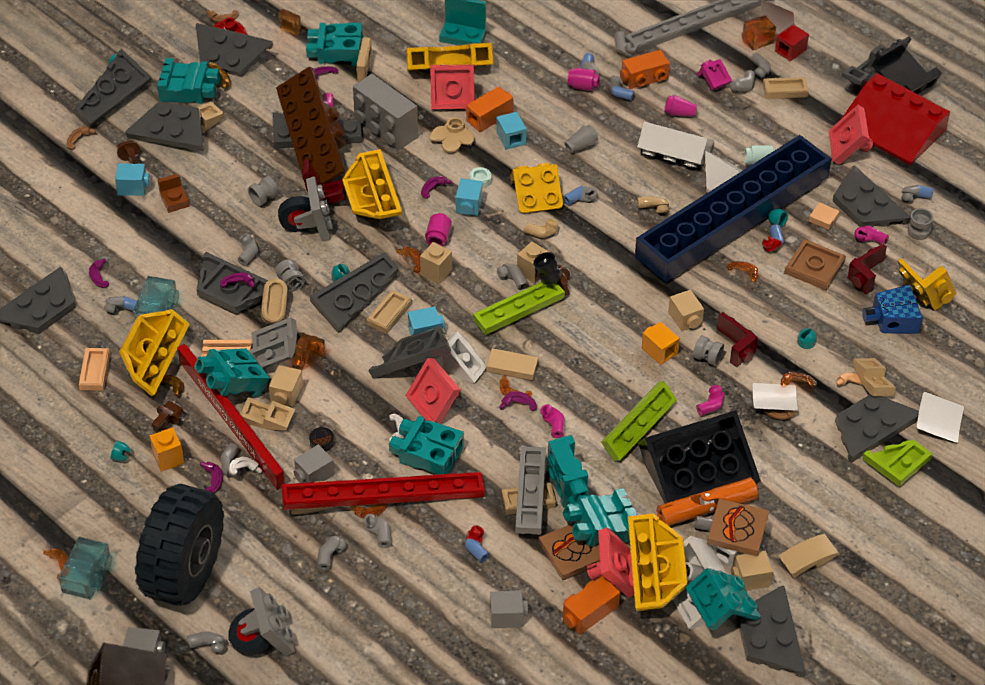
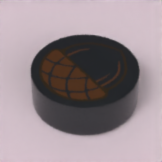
M325 427L314 429L309 435L311 448L319 444L324 451L330 450L334 445L333 432Z

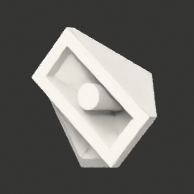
M705 150L706 192H710L743 171Z
M455 332L448 341L451 353L443 355V369L465 381L475 383L486 369V365L476 354L469 340L461 336L459 332Z

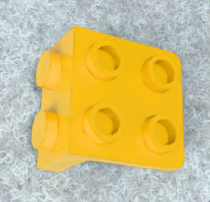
M542 163L536 167L518 166L512 170L510 175L511 184H515L520 213L562 208L563 200L557 164Z
M902 258L898 260L900 266L898 271L905 279L903 281L904 284L910 285L912 291L915 290L919 294L917 297L925 307L929 305L936 311L942 305L949 303L957 295L950 276L942 265L922 279Z

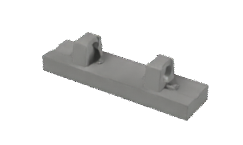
M521 446L515 527L517 534L530 533L541 535L546 447Z

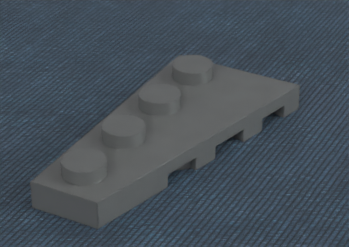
M120 49L104 73L96 80L92 89L87 92L77 105L74 114L88 127H91L148 84L151 76L124 50Z
M272 112L274 149L292 148L293 144L284 114ZM339 119V123L345 131L344 139L346 144L362 143L360 121Z
M384 252L311 295L310 302L339 333L398 273L399 267Z

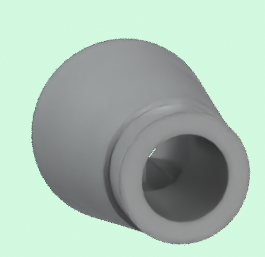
M591 125L582 126L564 142V145L569 153H573L594 145L595 141L598 140V135Z

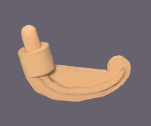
M851 372L841 374L836 382L837 385H844L848 381L863 385L858 375Z

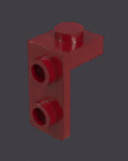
M310 159L304 160V169H302L304 181L306 182L307 178L315 177L317 185H321ZM342 179L322 185L325 198H322L323 201L327 200L328 204L346 200V191Z
M884 243L871 248L866 254L854 258L849 264L847 278L866 295L873 291L876 275L870 269L885 259L887 246Z
M724 312L720 313L717 329L736 343L731 349L730 363L738 367L744 361L748 362L756 352L758 336L739 324L733 317L728 316Z

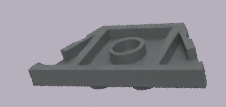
M196 23L200 64L201 62L215 63L227 74L242 77L251 65L260 60L259 56L264 51L273 48L271 40Z
M159 101L125 132L127 138L198 151H204L205 149L202 138L201 112L196 107Z
M855 165L852 166L833 195V202L859 227L889 226L890 222L902 221L903 225L910 223V216Z
M208 252L204 253L203 267L200 270V280L196 289L197 296L234 313L262 302L263 289L268 281L267 279ZM234 273H248L255 280L254 288L247 286L244 281L227 283L226 287L220 286V281L224 277Z
M57 268L0 309V322L9 323L15 329H26L29 332L40 334L75 309L74 299L63 268Z
M441 326L400 339L391 350L382 356L384 363L372 366L368 370L372 378H376L400 369L401 371L407 370L412 365L418 363L424 364L427 358H437L451 353L445 332Z
M870 394L837 414L835 423L841 432L842 443L847 448L849 462H854L862 457L864 452L875 449L916 423L919 410L882 396H872Z
M780 586L755 600L757 604L756 609L761 616L758 620L737 615L746 660L758 665H767L769 668L780 671V668L796 672L795 676L804 677L805 668L785 586Z

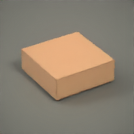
M819 202L810 214L809 222L829 230L839 217L840 211Z

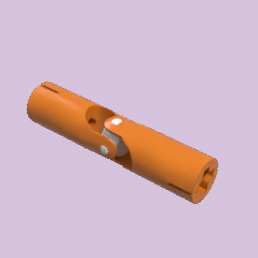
M749 477L706 492L659 505L656 508L657 517L668 526L694 519L696 516L715 512L719 499L740 504L758 498V490L754 480Z

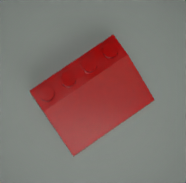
M876 73L863 86L842 118L857 105L863 107L869 138L873 140V145L912 165L946 131L950 111Z

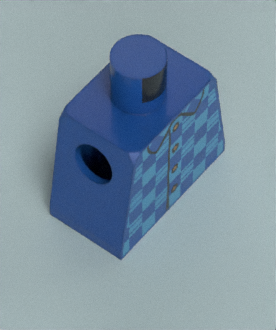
M910 285L875 294L873 307L863 308L862 310L864 322L877 321L882 333L918 334L920 332L923 317Z

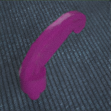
M332 66L313 69L316 79L320 74L338 73V69Z
M444 176L430 178L422 187L421 195L427 199L429 198L428 192L436 185L445 186L446 184H451L452 181Z
M105 258L95 261L89 267L91 280L101 288L109 286V282L103 281L99 272L104 267Z
M234 273L224 277L220 281V286L226 287L227 283L244 281L247 286L254 288L255 280L248 273Z
M512 391L506 394L501 400L502 404L499 406L502 410L505 406L509 407L512 402L530 405L529 409L531 411H535L537 408V404L531 396L519 391Z
M201 461L200 466L204 467L205 471L211 473V487H207L206 491L215 493L220 488L222 482L221 468L210 461L207 463Z

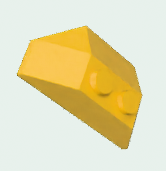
M381 149L359 153L355 158V162L350 166L342 179L352 213L374 219L402 215V209Z
M173 309L137 316L119 351L133 382L151 396L155 395L177 351V347H179L190 325Z
M654 513L629 516L628 524L636 611L663 608L688 585L683 537L661 521Z

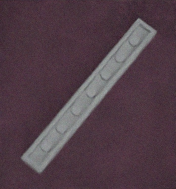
M718 0L625 35L626 43L630 42L631 45L634 43L637 46L636 53L759 7L761 6V0Z

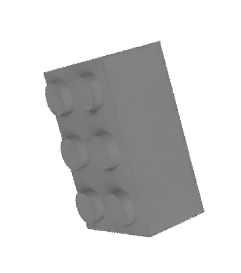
M373 74L353 86L354 118L357 121H360L372 133L377 134L398 150H401L418 138L417 105Z

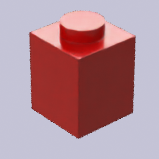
M791 25L777 35L775 52L788 61H792L807 50L809 34L796 25Z

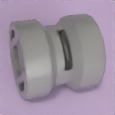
M266 176L261 179L259 184L255 183L249 186L248 194L257 206H261L266 203L267 199H273L278 196L279 189L275 181L271 177Z
M918 208L912 211L907 229L911 238L924 240L929 237L934 219L933 214L929 210Z
M287 259L276 266V275L285 282L288 292L297 291L304 285L305 278L299 271L295 260Z
M701 335L694 347L693 357L699 360L705 359L708 364L716 366L722 357L724 344L711 342L708 337Z

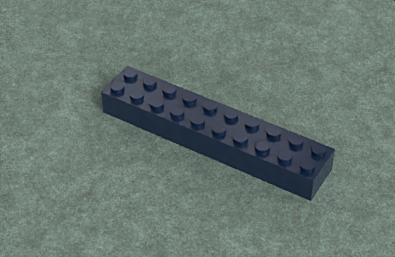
M798 135L636 238L635 257L667 283L767 218L772 210L781 209L827 179L832 158L803 136Z

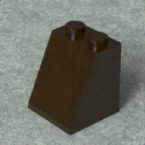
M103 643L87 670L86 685H165L169 674V666L166 665V654Z

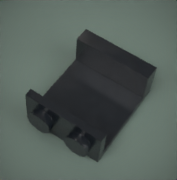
M910 36L903 40H896L887 49L885 47L880 49L875 54L876 59L871 66L878 74L916 94H920L934 86L942 74L937 67L926 72L906 48L912 40Z

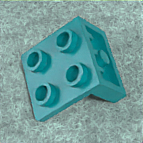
M445 0V23L439 34V42L458 46L482 43L486 35V2L480 0Z
M706 568L685 587L708 629L716 630L733 614L753 620H758L761 617L756 609V602L747 594L744 589L745 583L737 575L733 576L723 571Z

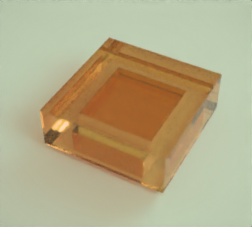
M282 9L279 12L280 29L298 36L302 32L300 15Z

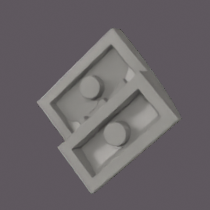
M290 317L252 332L253 349L248 351L262 369L293 358L297 340L296 320Z

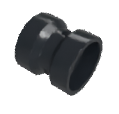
M552 252L539 254L533 262L536 271L539 272L538 276L541 282L545 285L557 283L563 274Z

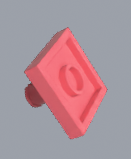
M474 64L430 65L431 109H466V105L474 101Z
M859 105L854 107L828 131L832 160L838 165L844 162L858 148L864 152H868L872 148L873 140L869 138L865 110Z
M427 358L405 396L426 421L429 420L441 424L453 402L457 399L456 397L459 396L461 389L434 358Z
M608 527L599 530L600 561L587 566L589 577L595 581L604 576L628 598L635 596L631 548Z

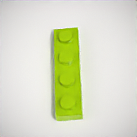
M540 282L474 313L473 321L487 335L565 298V291L558 283L545 285Z
M665 381L658 382L601 441L614 461H620L677 401Z

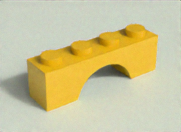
M492 43L406 48L407 71L428 70L430 65H493Z

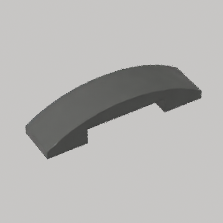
M877 46L870 52L869 58L857 68L854 66L849 67L842 73L841 77L863 87L878 73L871 65L876 59L875 54L884 46Z

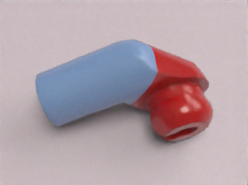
M772 225L769 229L771 237L768 236L769 240L766 241L764 238L762 241L764 250L767 252L776 251L784 243L779 225Z
M474 525L466 535L465 547L480 563H483L489 557V553L481 546L484 530L481 526Z

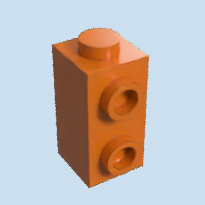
M662 50L622 60V70L619 72L622 82L627 84L629 89L669 79L670 62Z
M499 86L478 99L471 101L466 105V121L477 131H484L496 124L498 116L513 113L514 99L512 95Z
M601 576L596 581H590L583 590L576 595H570L564 601L562 617L567 627L573 628L581 635L619 607L620 591L604 576Z

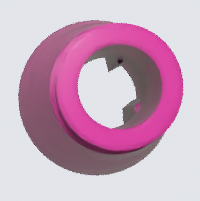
M668 95L664 112L669 113V116L694 117L697 104L677 95Z

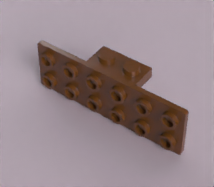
M309 66L277 86L276 90L301 174L302 169H304V160L310 159L321 185H324L345 173L338 150L346 145L344 139L345 131L339 123L340 115L336 108L330 107L323 102L314 70ZM304 181L306 190L308 191L307 183Z

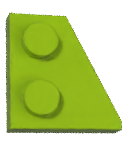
M912 439L904 441L899 445L884 446L883 451L872 453L868 450L863 453L862 459L900 487L931 460L933 453Z

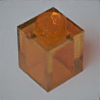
M766 15L744 22L741 34L742 40L752 50L773 44L776 26Z

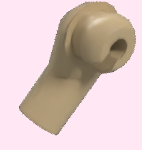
M655 196L637 198L638 209L657 207L658 214H665L669 211L667 199Z
M548 219L544 226L527 222L524 227V233L538 238L548 237L557 232L558 222L554 219Z

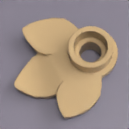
M453 117L447 121L445 126L436 127L432 131L430 141L442 142L443 150L447 153H453L458 151L462 144L472 145L474 135L466 129V124L461 118Z

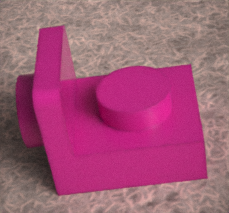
M721 59L705 61L696 73L698 77H705L711 91L732 82Z

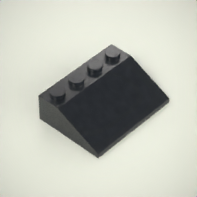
M736 410L645 437L638 443L645 466L664 503L706 492L749 477L755 483L761 481Z

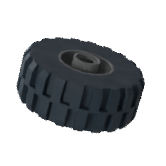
M177 484L166 488V491L160 494L159 499L152 506L139 539L140 543L136 553L135 566L136 584L146 597L175 606H183L195 600L205 587V583L209 579L212 568L217 560L224 529L223 505L213 492L185 484Z

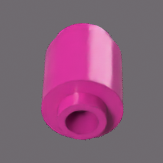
M576 67L569 70L567 84L572 86L573 89L594 91L595 87H599L600 75H597L596 70Z
M438 213L430 217L425 234L426 242L429 246L432 242L440 246L447 242L452 221L447 215Z

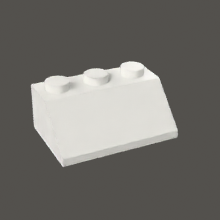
M644 122L637 147L643 149V154L655 156L657 152L664 154L663 159L676 162L677 158L685 160L684 165L697 168L698 164H705V150L710 152L714 140Z
M690 536L684 541L688 584L706 568L727 573L712 546L707 544L706 540ZM686 588L672 599L689 629L692 630L706 625Z

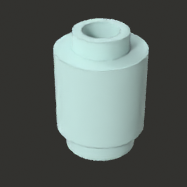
M751 145L750 148H745V165L751 166L773 152V146Z

